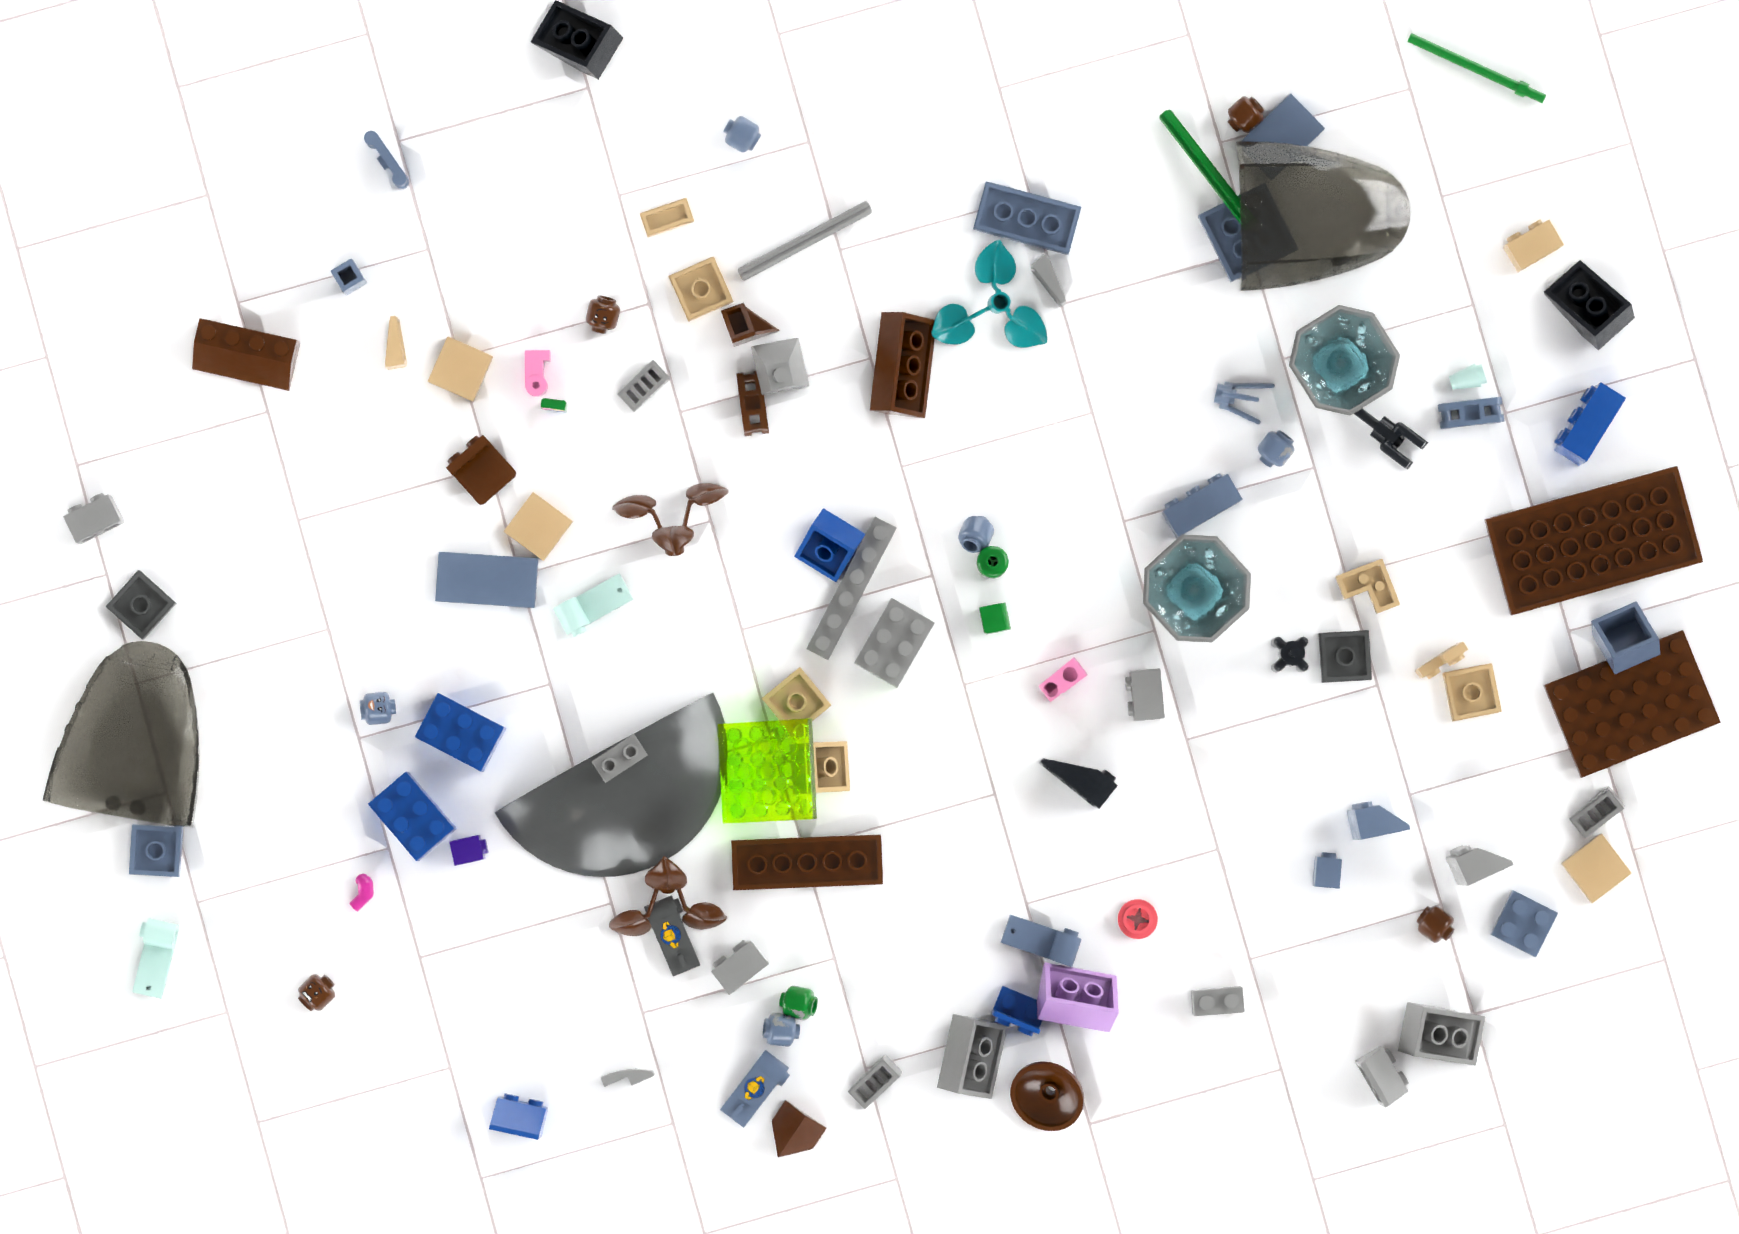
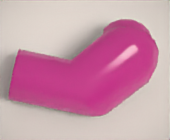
M364 873L356 877L358 895L349 903L357 912L374 895L373 881L371 877Z

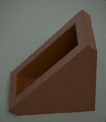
M744 303L721 310L733 347L780 331L747 308Z
M785 1100L771 1121L777 1157L813 1149L827 1127Z

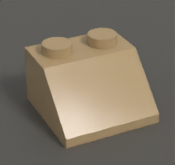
M847 741L791 744L794 794L850 791Z

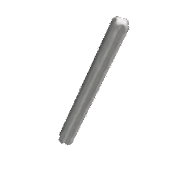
M864 201L738 268L741 279L745 281L870 215L872 209L869 203Z

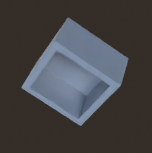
M1637 601L1591 621L1592 636L1614 674L1660 655L1659 638Z

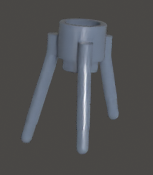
M1225 382L1223 385L1218 383L1214 403L1220 404L1219 409L1228 410L1259 425L1261 423L1259 419L1229 404H1234L1235 399L1259 401L1258 397L1236 393L1237 390L1235 389L1274 388L1275 384Z

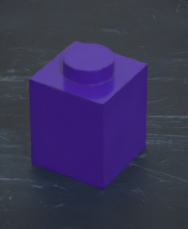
M481 835L449 841L454 866L485 860V854L489 853L486 839H481Z

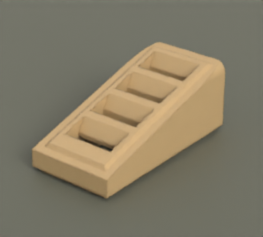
M395 315L390 316L385 358V368L387 370L407 367L400 319Z

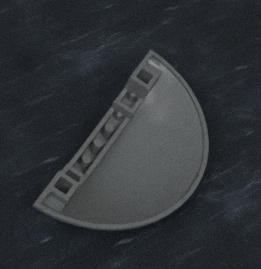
M714 693L634 733L648 756L605 783L591 761L623 740L559 774L494 813L512 838L526 851L539 860L566 872L583 876L616 877L634 874L654 867L663 856L669 859L688 845L702 830L711 817L724 787L729 755L728 737L722 711Z

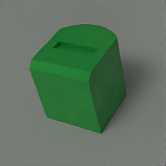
M1006 602L979 607L984 634L989 635L1011 630Z

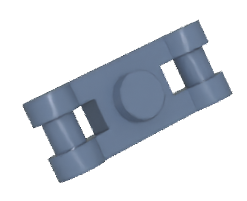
M375 131L366 132L364 141L369 148L378 151L380 154L376 158L384 170L388 168L393 173L392 181L398 189H406L409 186V179Z
M1502 397L1438 404V412H1441L1442 417L1440 429L1505 422L1504 414H1501L1500 408ZM1490 406L1491 415L1485 416L1484 407ZM1458 410L1459 419L1452 420L1451 411Z

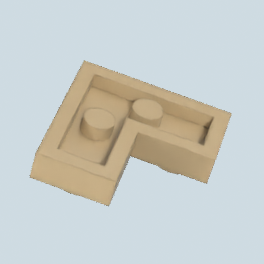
M1383 559L1335 576L1344 600L1367 591L1376 614L1400 605Z
M1463 641L1456 643L1415 671L1419 678L1426 676L1429 680L1441 672L1439 667L1448 663L1451 666L1464 659L1465 655L1463 653L1469 649Z

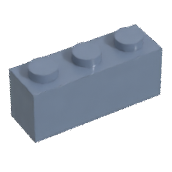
M1218 473L1207 480L1209 485L1200 489L1198 485L1186 492L1188 497L1179 501L1178 498H1175L1164 505L1166 510L1162 512V515L1176 539L1243 500L1228 474L1222 476Z

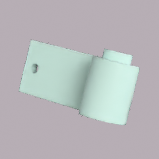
M619 573L581 595L559 604L553 610L566 634H572L573 637H576L587 631L585 626L629 603L634 598Z
M148 918L147 923L142 922L139 936L143 937L144 946L132 990L133 993L162 999L178 937V924Z

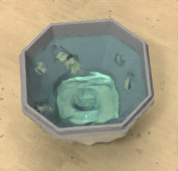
M1337 305L1296 331L1289 367L1315 408L1351 416L1393 389L1400 354L1373 312ZM1338 359H1343L1346 362L1344 368L1337 366Z
M1182 534L1144 568L1143 604L1176 641L1213 643L1250 609L1251 573L1217 536ZM1194 585L1199 588L1197 595H1193L1190 592V588Z

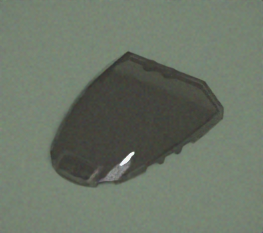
M1235 142L1239 168L1242 260L1239 292L1290 287L1336 276L1385 257L1403 240L1410 223V202L1402 184L1387 170L1354 157L1314 147L1274 142Z
M136 641L122 645L121 648L103 659L87 683L86 689L79 702L76 703L74 713L64 729L63 738L60 746L57 747L42 801L80 811L168 826L193 828L200 774L199 726L192 680L188 669L177 654L158 643Z

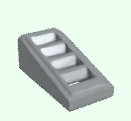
M1045 254L1031 265L1030 270L1057 305L1062 307L1066 303L1065 295L1050 258Z
M652 360L617 395L635 412L670 380V377ZM651 370L660 378L658 382L649 374ZM643 377H646L653 385L651 389L641 380ZM637 383L646 392L644 396L634 387ZM629 390L639 399L638 402L635 403L628 396L627 392Z
M1608 786L1571 816L1569 820L1581 835L1586 838L1625 809V805ZM1606 797H1608V799L1615 806L1614 808L1611 809L1608 806V804L1604 801ZM1598 803L1607 812L1604 816L1596 807ZM1589 810H1592L1599 819L1597 822L1588 814ZM1581 816L1591 825L1588 829L1579 819Z
M884 1055L848 1090V1093L866 1109L901 1076L902 1071L887 1055ZM882 1066L892 1075L891 1077L881 1068ZM875 1072L885 1081L884 1084L873 1075ZM867 1080L878 1089L876 1092L866 1083ZM859 1087H862L870 1095L868 1099L858 1090Z

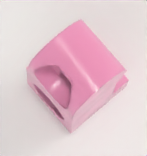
M524 350L526 391L533 397H542L548 390V383L544 378V362H551V351Z
M1073 657L1038 687L1051 702L1088 674L1077 659Z

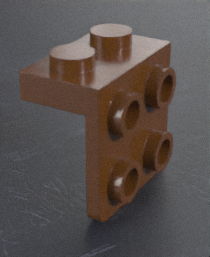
M476 435L466 444L468 448L463 453L457 452L448 459L449 465L446 469L479 505H484L512 481L517 473L484 435L480 438Z

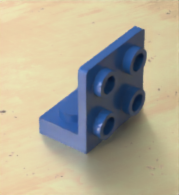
M1002 985L991 1012L995 1016L994 1021L1009 1027L1010 1023L1019 1026L1017 1029L1019 1032L1031 1037L1033 1033L1039 1034L1043 1020L1037 1019V999Z

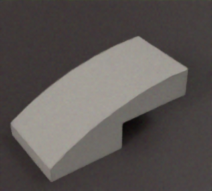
M626 1069L601 1077V1081L604 1087L628 1077L631 1086L656 1074L651 1069Z

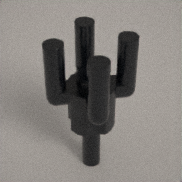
M1363 408L1354 413L1359 419L1373 428L1370 436L1380 443V450L1407 470L1411 467L1413 461L1397 450L1405 438L1422 450L1429 443L1402 422L1395 424L1386 416L1379 421Z
M1303 636L1296 641L1285 642L1281 637L1273 638L1271 646L1279 649V659L1271 665V670L1277 673L1286 666H1296V670L1300 673L1307 671L1309 665L1303 658H1305V646L1308 644V639Z

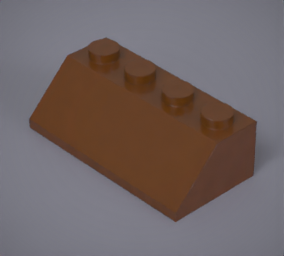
M881 312L870 411L914 418L926 417L935 338L931 334L934 319L905 312Z
M199 318L193 346L192 369L290 391L301 343L296 339Z

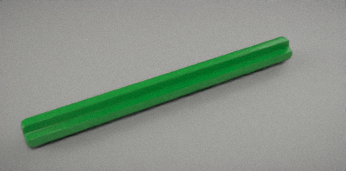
M1165 110L1159 116L1161 122L1245 230L1253 228L1257 224V220L1172 110Z

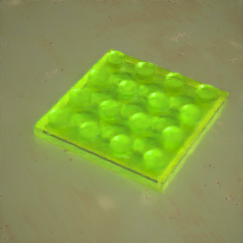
M812 718L718 724L723 824L817 819Z

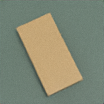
M687 198L639 213L648 238L694 222Z

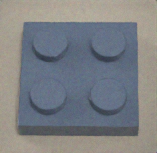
M132 824L129 874L180 877L183 827Z
M1512 890L1490 935L1533 957H1537L1558 912Z

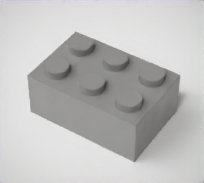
M891 598L854 664L898 688L935 622Z

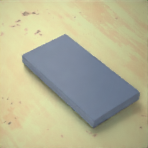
M986 181L973 230L1069 256L1082 207Z
M439 552L435 601L535 608L539 559Z

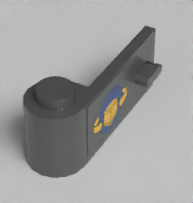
M670 895L654 903L648 920L674 977L701 964L680 916V913L684 912L679 898L674 899ZM649 905L644 906L645 912H647Z

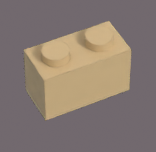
M1539 219L1528 226L1530 231L1523 235L1517 232L1507 238L1508 243L1503 249L1518 273L1564 246L1550 219L1545 222Z

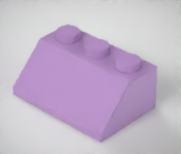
M1045 962L1037 997V1019L1110 1033L1119 1014L1117 976Z

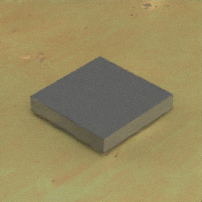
M138 570L105 607L138 637L144 640L177 603L141 570Z
M1369 630L1318 633L1321 683L1372 680Z

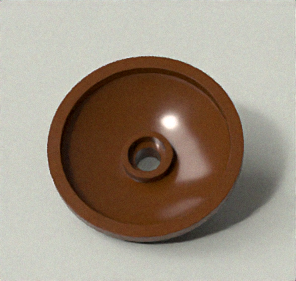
M1046 1061L1028 1064L1016 1074L1010 1088L1012 1105L1020 1118L1032 1127L1044 1131L1063 1130L1074 1124L1082 1113L1084 1107L1082 1086L1068 1069L1059 1064ZM1048 1086L1053 1087L1055 1091L1050 1090Z

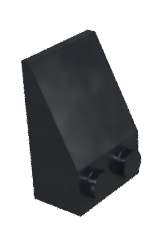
M555 0L530 42L580 72L599 80L622 42L623 37L612 25Z
M1581 260L1544 291V295L1579 334L1598 351L1635 319L1632 304Z
M1045 758L1039 761L1041 766L1096 809L1102 807L1118 786L1114 782L1117 778L1106 769L1101 772L1097 769Z

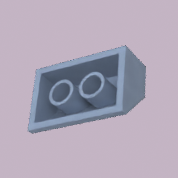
M1372 801L1352 804V810L1346 811L1352 840H1364L1411 830L1408 823L1382 806L1373 805Z

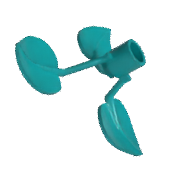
M996 240L986 246L975 262V275L978 281L981 283H991L995 294L989 297L987 307L968 316L966 309L959 304L953 303L944 306L937 313L931 331L932 336L936 340L950 345L967 342L975 333V327L970 320L990 310L995 314L1005 312L1010 319L1005 324L1004 333L1008 342L1013 346L1028 348L1047 343V331L1040 315L1028 306L1017 307L1013 315H1011V309L1009 308L1011 304L1008 294L1001 292V289L996 286V283L1000 285L1009 283L1016 273L1015 260L1001 240Z

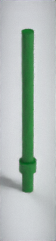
M1413 33L1408 38L1407 42L1515 91L1514 94L1520 97L1526 96L1542 104L1546 98V94L1529 87L1530 84L1522 80L1520 82L1513 80Z

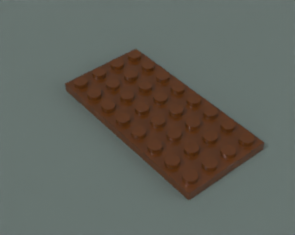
M1678 466L1484 519L1511 616L1703 562Z

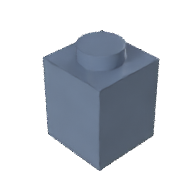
M352 258L330 271L346 296L367 284L366 279Z
M1321 852V857L1315 856L1312 886L1340 889L1342 859L1336 858V853Z

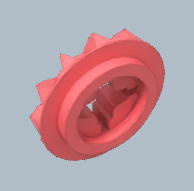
M1134 899L1121 907L1118 913V925L1126 936L1133 939H1143L1151 935L1156 929L1158 923L1157 912L1149 902L1142 899ZM1139 908H1141V917L1148 920V923H1139L1137 929L1134 930V921L1127 918V916H1135Z

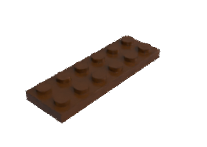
M881 834L731 840L733 891L883 885Z

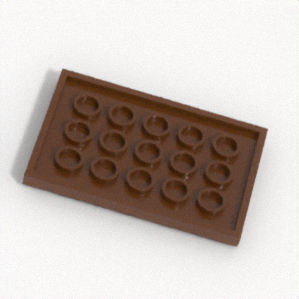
M1683 630L1659 639L1660 655L1617 674H1614L1607 660L1543 685L1580 778L1721 723Z

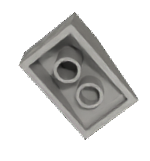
M1407 1002L1398 1051L1414 1057L1476 1066L1485 1016Z

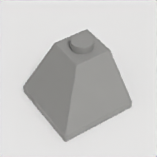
M799 338L751 346L762 395L809 386Z

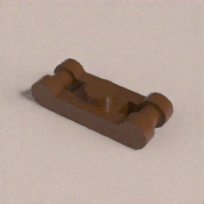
M756 370L751 374H744V372L736 373L744 436H752V433L758 432L769 434L765 397L761 394ZM755 383L756 390L746 391L745 384ZM759 415L760 422L750 423V416Z

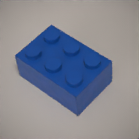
M1602 382L1595 386L1591 385L1580 398V401L1583 402L1581 407L1578 406L1577 409H1574L1568 417L1567 422L1570 423L1568 428L1565 427L1564 430H1561L1555 438L1554 443L1557 445L1554 451L1578 466L1587 462L1626 400V397Z
M437 693L415 738L480 772H484L507 728Z
M407 771L368 803L370 808L415 861H420L457 829L411 773Z

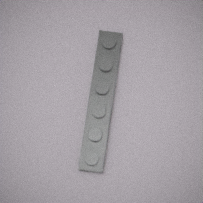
M876 516L874 517L806 648L807 650L829 660L897 527Z

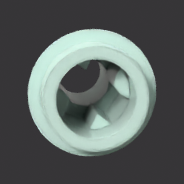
M1474 363L1449 376L1453 390L1482 387V384L1487 383L1482 364L1476 365Z

